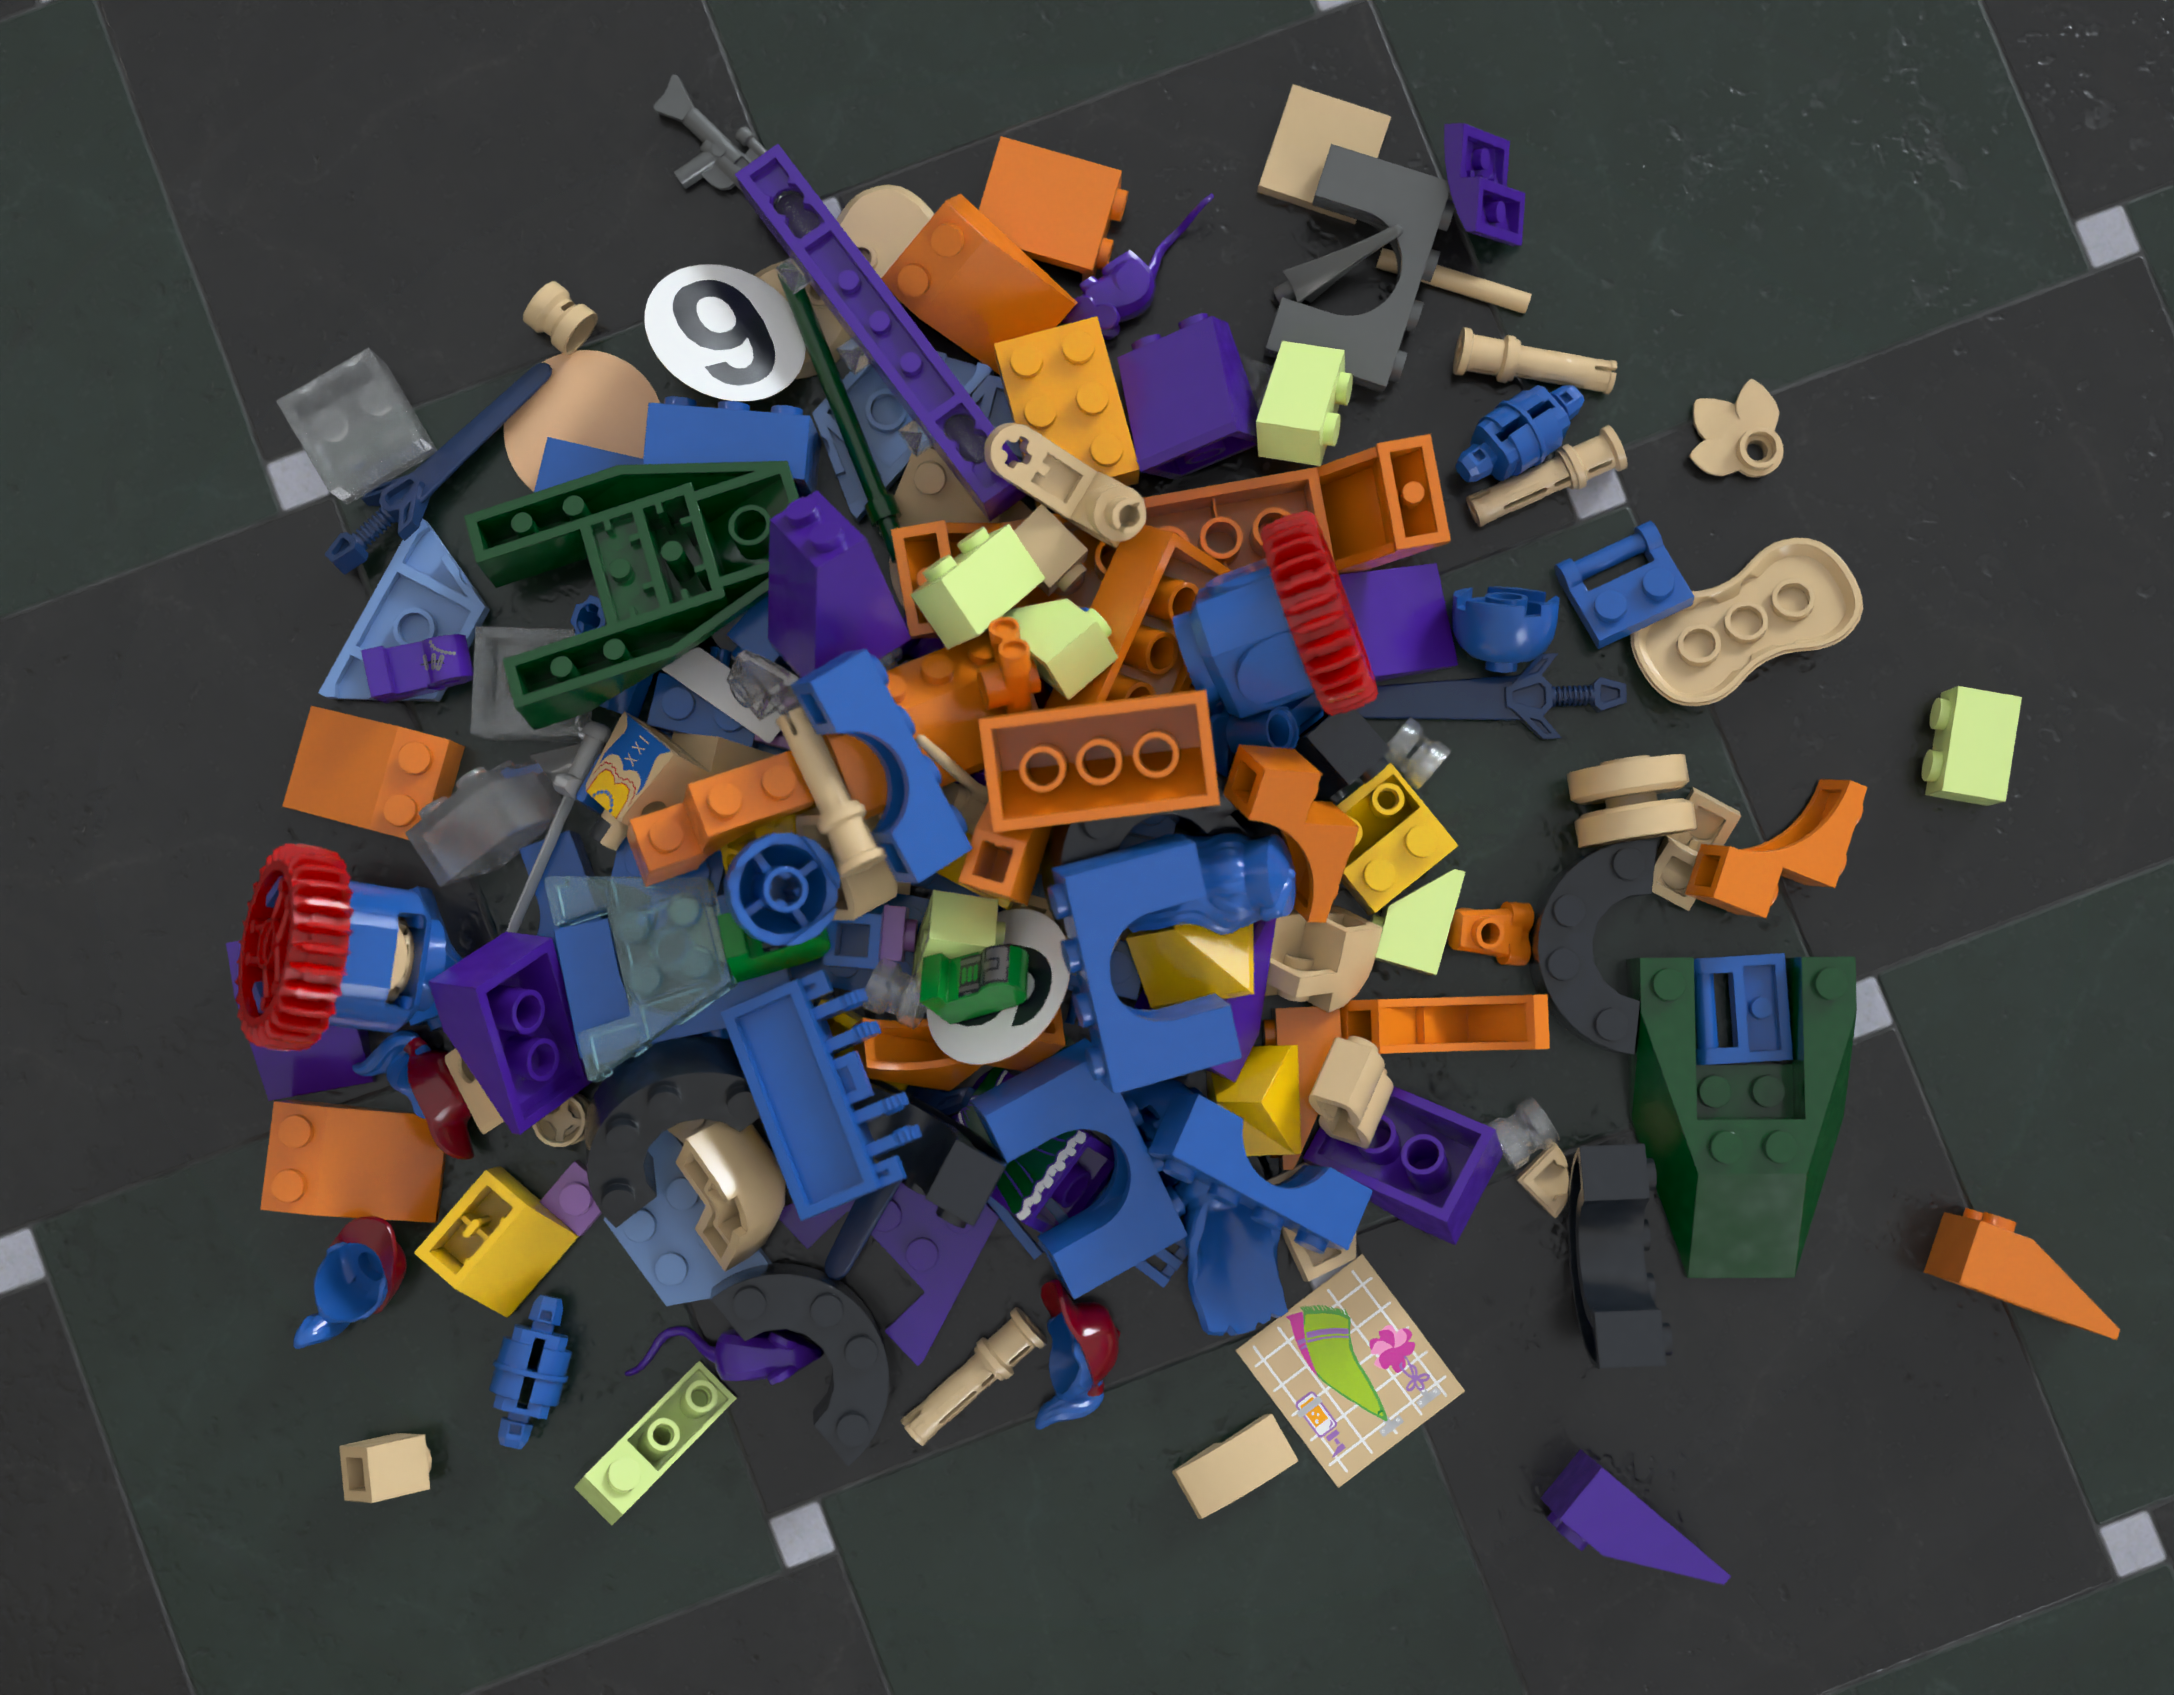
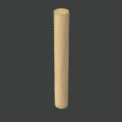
M1382 248L1376 268L1397 274V259L1394 251ZM1436 265L1431 282L1421 280L1423 283L1523 314L1526 313L1531 299V293L1440 265Z

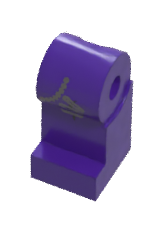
M462 634L437 636L389 648L379 646L361 650L370 695L372 698L385 704L446 690V687L463 684L475 678L466 635Z

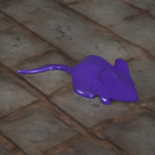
M1211 193L1206 196L1187 215L1182 223L1160 243L1153 253L1149 265L1129 250L1107 264L1101 271L1103 274L1101 278L1096 279L1092 276L1080 283L1079 286L1083 294L1080 297L1074 298L1078 303L1062 322L1069 324L1097 316L1103 339L1111 340L1115 338L1120 332V322L1138 317L1150 307L1156 291L1155 279L1164 253L1185 232L1201 210L1214 198V195Z
M675 1326L662 1331L654 1339L640 1363L626 1371L625 1376H632L642 1371L651 1362L663 1343L673 1336H684L689 1339L707 1360L716 1365L720 1378L727 1381L768 1379L770 1385H774L790 1378L795 1373L820 1359L824 1352L821 1347L810 1343L803 1336L788 1329L764 1331L747 1341H744L735 1329H730L721 1333L716 1347H713L704 1341L694 1330L688 1327Z

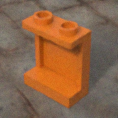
M1001 136L979 211L1029 258L1080 272L1082 274V281L1089 277H1095L1097 269L1102 270L1109 264L1114 240L1106 237L1111 220L1121 222L1129 191L1121 189V170Z

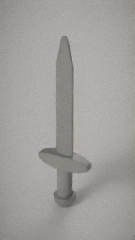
M590 721L582 728L580 733L585 736L569 773H560L555 777L553 788L564 797L506 932H518L574 801H578L576 794L598 755L601 754L604 744H607L612 734L610 728L601 723Z

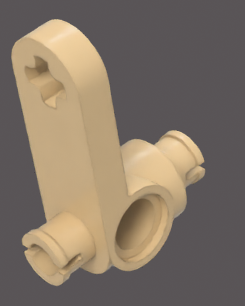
M1006 423L996 427L989 434L984 446V456L987 465L996 475L1098 540L1117 548L1120 541L1131 539L1144 526L1146 522L1145 500L1137 491L1103 473L1097 472L1030 427L1016 423ZM1021 438L1023 441L1020 445V450L1026 454L1022 462L1012 460L1007 466L1005 461L1008 454L1002 449L1005 441L1015 443Z

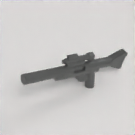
M676 74L671 76L666 91L653 105L654 110L658 114L682 122L703 143L699 149L701 152L699 155L674 171L685 189L704 177L713 187L721 191L731 190L734 186L742 191L735 173L767 151L754 138V133L748 127H741L735 134V139L742 146L749 148L744 154L709 119L694 107L682 80Z

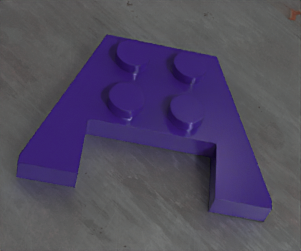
M901 1182L871 1235L924 1290V1293L885 1330L886 1334L919 1366L924 1361L999 1216L987 1203L976 1225L972 1226L967 1223L965 1228H959L940 1218L935 1213L938 1206L926 1200V1196L911 1190ZM855 1200L803 1221H800L795 1205L791 1203L783 1207L779 1220L806 1249H809L846 1212H850Z

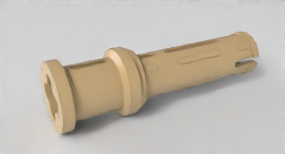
M1463 327L1459 334L1453 363V373L1456 375H1463L1466 371L1496 376L1497 381L1502 383L1512 381L1514 377L1564 386L1573 385L1576 388L1598 391L1604 394L1611 393L1616 379V373L1612 371L1617 369V361L1615 360L1608 361L1523 346L1521 341L1516 339L1515 336L1506 335L1504 339L1473 334V330Z
M1608 425L1600 429L1598 436L1574 447H1571L1569 444L1559 447V450L1555 452V457L1545 461V463L1527 469L1520 475L1512 476L1485 490L1466 496L1467 505L1474 521L1479 527H1482L1505 514L1534 503L1558 490L1560 491L1567 487L1571 490H1580L1586 487L1587 480L1613 468L1616 471L1626 469L1628 466L1626 454L1616 432Z
M802 706L789 711L790 718H787L786 715L780 716L776 723L781 728L819 809L821 816L817 819V828L820 834L828 835L841 863L837 869L840 877L844 878L857 874L884 860L888 855L883 847L876 846L863 818L867 813L864 805L860 804L858 800L852 801L822 735L816 734Z
M1015 1307L1010 1312L1011 1319L989 1339L982 1337L977 1341L974 1348L975 1354L929 1394L922 1403L901 1419L905 1430L918 1444L924 1446L946 1423L958 1415L995 1380L1003 1381L1004 1379H1009L1014 1374L1013 1367L1035 1347L1042 1349L1048 1344L1040 1329L1020 1308Z

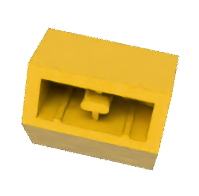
M1391 762L1372 780L1363 784L1337 805L1340 810L1359 826L1355 846L1349 855L1341 882L1368 916L1379 911L1459 846Z
M502 1166L486 1169L417 1248L414 1254L454 1289L509 1318L579 1236L544 1207L534 1194Z

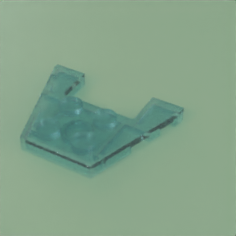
M550 876L544 878L554 925L560 928L568 927L608 914L630 1009V1015L577 1032L587 1080L595 1083L605 1080L614 1073L612 1070L632 1055L637 1057L653 1046L652 1041L676 1024L681 1026L738 985L725 957L717 915H721L714 883L708 878L673 877L645 887L642 877Z

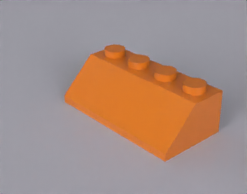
M1144 525L1134 537L1120 541L1090 607L1096 610L1110 626L1112 634L1107 639L1119 658L1070 700L1053 688L1044 709L1188 691L1192 680L1176 638L1173 616L1190 611L1199 589L1205 588V585L1213 578L1232 570L1174 532Z
M989 630L950 649L942 648L886 671L889 678L887 688L896 705L906 710L914 723L916 732L913 737L915 741L918 735L926 736L969 775L985 769L979 719L985 716L1007 714L1004 706L987 710L979 690L976 668L995 663L994 650L990 644ZM1031 694L1032 709L1030 711L1039 710L1033 694ZM839 733L822 734L823 740L852 801L858 800L867 811L863 817L864 820L884 812L888 791L887 780L883 766L876 754L866 744L852 736ZM919 746L922 754L928 756L937 766L942 778V782L939 784L940 788L957 781Z
M1206 689L985 716L979 719L993 833L1220 805Z

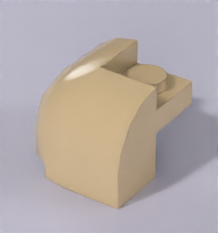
M1334 904L1331 906L1326 923L1307 922L1293 908L1289 915L1276 919L1265 996L1279 995L1291 1001H1307L1328 1013L1344 1007L1359 993L1370 975L1376 959L1375 955L1378 951L1383 927Z
M718 1121L686 1138L675 1163L706 1205L695 1230L724 1272L750 1258L766 1243L785 1205V1179L777 1158L752 1123L739 1132L726 1123Z

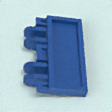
M821 969L801 979L790 981L720 1012L800 1221L815 1217L907 1178L899 1155L877 1164L874 1158L923 1137L918 1125L904 1126L893 1131V1134L874 1141L867 1123L903 1110L905 1106L910 1104L905 1092L890 1096L860 1110H854L853 1104L875 1095L858 1051L850 1052L837 1059L833 1055L871 1039L882 1032L877 1021H866L854 1026L851 1030L833 1037L827 1020L844 1012L858 1009L869 999L863 988L814 1007L813 1000L834 992L826 969Z

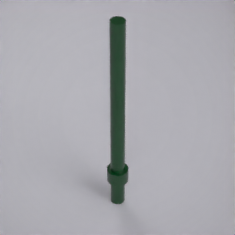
M797 267L785 268L778 273V278L868 502L864 505L872 527L879 528L892 563H897L891 529L901 528L898 518L902 514L894 495L887 494Z

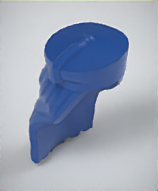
M1222 833L1213 836L1181 834L1196 844L1207 897L1145 914L1133 921L1128 928L1134 933L1143 930L1162 929L1174 925H1198L1219 935H1226L1261 919L1269 921L1289 915L1293 911L1295 904L1296 877L1292 856L1286 843L1278 834H1270L1255 839H1250L1239 833ZM1165 834V835H1163V836H1161V837H1159V838L1152 839V840H1149V841H1145V842H1142V843H1139V844H1136V845H1132V846H1129V847H1126V848L1134 847V846H1137V845L1149 843V842H1152V841L1164 839V838L1171 837V836H1175V835H1179V834Z
M1194 1179L1192 1184L1183 1181L1179 1182L1174 1189L1186 1210L1182 1224L1188 1235L1184 1238L1188 1252V1286L1193 1305L1198 1313L1199 1322L1204 1332L1208 1335L1222 1336L1227 1332L1230 1336H1236L1255 1330L1257 1323L1263 1325L1271 1317L1280 1318L1285 1315L1288 1309L1283 1287L1279 1279L1277 1262L1280 1231L1263 1226L1251 1219L1253 1210L1241 1203L1237 1207H1231L1207 1195L1209 1186Z

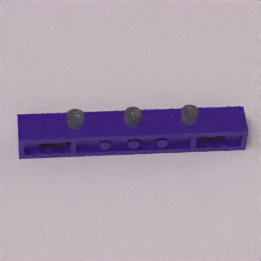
M776 144L735 173L746 200L790 257L775 268L792 294H796L808 284L813 287L850 336L848 341L836 348L849 370L856 375L871 364L912 418V421L899 429L898 433L914 456L918 457L933 446L989 522L1027 496L1026 493L996 475L989 468L984 456V446L989 434L995 429L780 145ZM1005 442L1002 447L1008 454L1005 464L1008 466L1012 460L1020 462Z

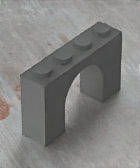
M1331 144L1312 205L1363 221L1380 232L1395 224H1400L1403 227V233L1389 242L1397 259L1396 284L1392 294L1380 306L1367 313L1353 316L1333 314L1282 297L1264 356L1276 359L1282 341L1345 350V373L1353 374V384L1383 393L1388 381L1398 383L1408 354L1399 350L1405 330L1415 332L1424 302L1416 300L1415 297L1421 280L1431 282L1440 256V251L1431 248L1437 230L1440 229L1447 232L1455 210L1453 200L1448 198L1450 193L1448 181Z

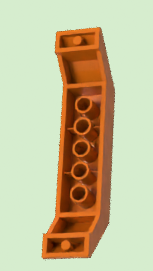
M1431 434L1377 443L1375 447L1318 467L1143 498L1146 507V522L1144 525L1174 532L1232 571L1266 558L1261 540V531L1265 525L1273 523L1274 520L1305 510L1315 514L1339 575L1362 572L1448 544L1451 541ZM1054 513L1053 515L1088 549L1087 559L1082 563L1087 571L1067 592L1064 593L1058 587L1048 597L1036 586L1011 609L1062 599L1070 600L1079 608L1087 607L1090 609L1117 548L1098 540L1059 514ZM1026 519L1003 523H955L941 520L891 529L908 630L912 639L939 638L910 595L927 581L923 571L948 554L953 559L958 556L961 551L957 544L977 529L985 527L987 532L991 533L1009 524L1014 531Z

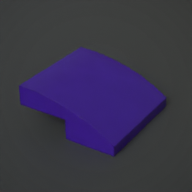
M1465 123L1444 124V153L1448 184L1453 203L1466 232L1510 246H1522L1525 193L1507 187L1510 141Z

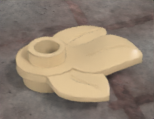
M1750 379L1741 389L1735 404L1710 398H1700L1694 402L1693 424L1698 435L1704 441L1693 449L1689 457L1701 470L1714 476H1725L1739 471L1746 476L1758 478L1770 474L1779 466L1784 453L1781 438L1775 432L1779 409L1773 397L1760 383ZM1749 444H1756L1761 447L1763 451L1762 460H1753L1749 457L1747 453Z

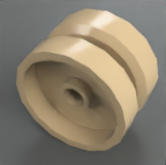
M1683 754L1655 757L1640 755L1602 762L1599 766L1566 774L1571 801L1580 805L1606 803V809L1585 813L1574 821L1578 848L1644 840L1697 829L1693 802L1684 798L1657 799V794L1681 789L1689 782L1686 758Z

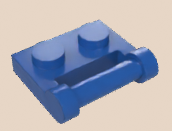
M1647 521L1635 527L1634 534L1581 559L1573 561L1571 558H1568L1554 566L1561 587L1597 649L1693 605L1695 596L1663 545L1660 532L1652 521ZM1641 553H1644L1649 562L1590 591L1587 590L1583 583V580Z
M1785 953L1694 959L1697 1037L1696 1065L1793 1060ZM1714 973H1728L1733 1047H1719Z

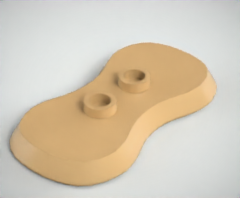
M883 185L870 188L856 195L843 208L836 220L879 277L882 278L932 218L934 212L921 198L901 186ZM792 259L770 265L754 276L772 286L788 302L778 278V273L785 268L797 266ZM798 269L836 363L842 357L852 339ZM807 348L802 368L795 379L809 378L817 375Z
M1809 538L1785 539L1764 548L1741 572L1729 581L1710 589L1693 591L1692 593L1695 597L1692 606L1630 634L1631 647L1643 675L1660 695L1673 703L1683 706L1707 705L1728 696L1752 671L1772 658L1787 653L1819 650L1837 644L1846 638L1861 619L1863 611L1862 595L1852 572L1841 557L1830 547Z

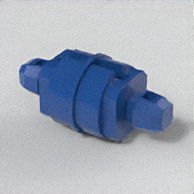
M1537 385L1531 390L1521 391L1509 400H1503L1493 411L1479 420L1470 441L1471 446L1463 451L1455 466L1457 472L1466 482L1478 481L1489 474L1503 482L1510 476H1518L1530 467L1538 466L1548 455L1562 445V441L1571 424L1570 420L1579 413L1584 403L1583 395L1573 385L1561 386L1550 393L1545 387Z
M540 1294L534 1300L528 1319L533 1320L532 1326L515 1324L512 1337L503 1336L498 1358L493 1362L495 1369L489 1391L496 1394L493 1407L508 1411L507 1417L501 1416L498 1432L499 1443L502 1446L522 1449L528 1442L533 1428V1423L529 1422L530 1417L547 1419L550 1406H558L564 1383L568 1381L566 1374L572 1352L566 1349L568 1336L553 1332L554 1326H560L563 1313L561 1298ZM540 1338L544 1339L538 1364L537 1366L529 1365L528 1362L534 1339ZM525 1376L533 1378L527 1404L518 1402Z

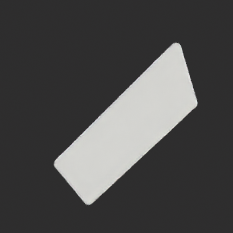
M699 647L690 650L676 661L662 668L663 671L767 743H771L781 731L776 720L782 715L790 718L789 709Z

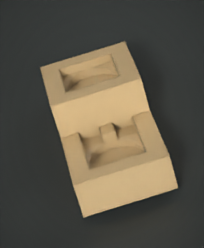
M1692 787L1686 800L1693 802L1697 829L1664 837L1656 853L1652 885L1653 893L1687 911L1691 909L1696 900L1685 895V891L1700 845L1724 846L1741 818L1740 811Z
M1264 1414L1222 1443L1212 1444L1173 1470L1172 1473L1198 1519H1203L1253 1491L1299 1460L1273 1414Z

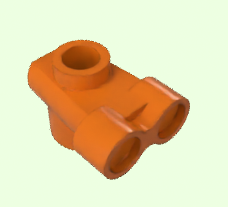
M1010 617L997 618L988 627L995 663L976 668L983 703L987 710L1004 706L1007 714L1030 711L1032 709L1031 694L1041 691V683L1036 664L1030 658L1029 644L1021 639L1017 620Z
M1508 901L1504 902L1500 909L1459 908L1455 910L1447 937L1448 944L1454 950L1494 956L1501 965L1525 966L1531 957V945L1528 936L1534 923V909L1530 903Z

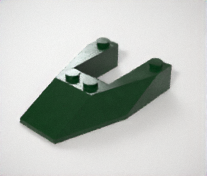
M788 461L617 465L464 516L476 563L496 588L586 558L589 559L607 625L502 659L514 707L534 731L588 713L676 661L768 596L770 519L784 511L790 503L799 499Z
M1694 957L1626 959L1627 997L1640 1001L1634 1055L1628 1054L1629 1117L1638 1143L1645 1144L1646 1158H1653L1655 1162L1657 1177L1655 1192L1686 1278H1795L1844 1118L1857 1013L1856 957L1785 958L1793 1060H1787V1064L1696 1065Z

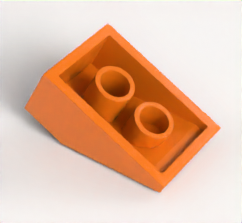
M961 193L942 204L881 278L892 294L919 319L983 364L988 365L998 374L999 370L995 358L994 343L1057 327L1078 303Z
M311 706L282 807L437 847L465 746L449 739Z
M294 1099L274 1101L260 1210L347 1218L373 1216L383 1218L384 1220L436 1223L439 1219L446 1153L433 1140L426 1119L417 1116L414 1112Z
M1965 1208L1963 1216L1943 1213L1924 1273L2073 1327L2117 1340L2120 1329L2033 1239L2014 1233L2016 1222L1988 1212L1982 1213L1969 1208Z

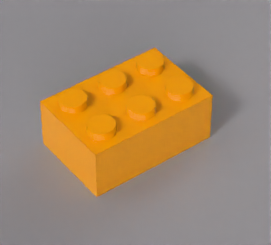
M1097 316L994 343L996 363L1013 423L1030 427L1097 472L1103 473L1125 486L1139 482L1140 468ZM1021 438L1018 439L1019 447L1023 441ZM1021 451L1024 460L1026 454ZM1034 499L1037 509L1041 503Z

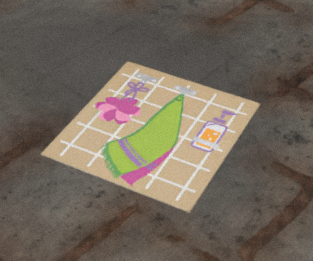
M1363 1254L1291 1307L1285 1315L1274 1320L1236 1349V1352L1338 1488L1465 1392L1464 1388Z

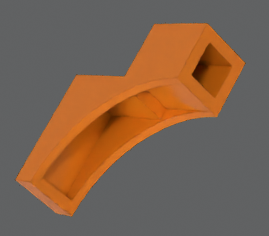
M1239 744L1223 795L1249 820L1265 822L1279 828L1292 856L1295 869L1296 898L1293 908L1307 922L1326 923L1332 903L1337 897L1339 883L1349 855L1355 846L1359 826L1333 802L1313 801L1318 792V783L1322 773L1298 751L1291 748Z
M790 750L688 784L682 803L631 819L626 837L645 887L697 870L706 858L723 846L768 823L812 807L814 799Z
M1820 779L1810 802L1792 825L1773 839L1744 849L1701 844L1685 895L1737 915L1767 918L1769 909L1778 895L1780 875L1803 885L1835 888L1838 878L1846 866V853L1854 828L1862 817V803L1868 787L1852 780Z
M1548 994L1350 1000L1344 1007L1340 1008L1341 1038L1346 1040L1349 1036L1364 1038L1378 1047L1379 1054L1550 1049Z
M1061 1006L1046 1029L1027 1047L1004 1060L982 1065L963 1063L944 1053L933 1039L927 1019L877 1020L862 1018L852 1026L853 1028L866 1021H877L882 1032L871 1039L853 1046L854 1051L859 1053L869 1079L951 1091L983 1065L1025 1071L1053 1056L1066 1046Z

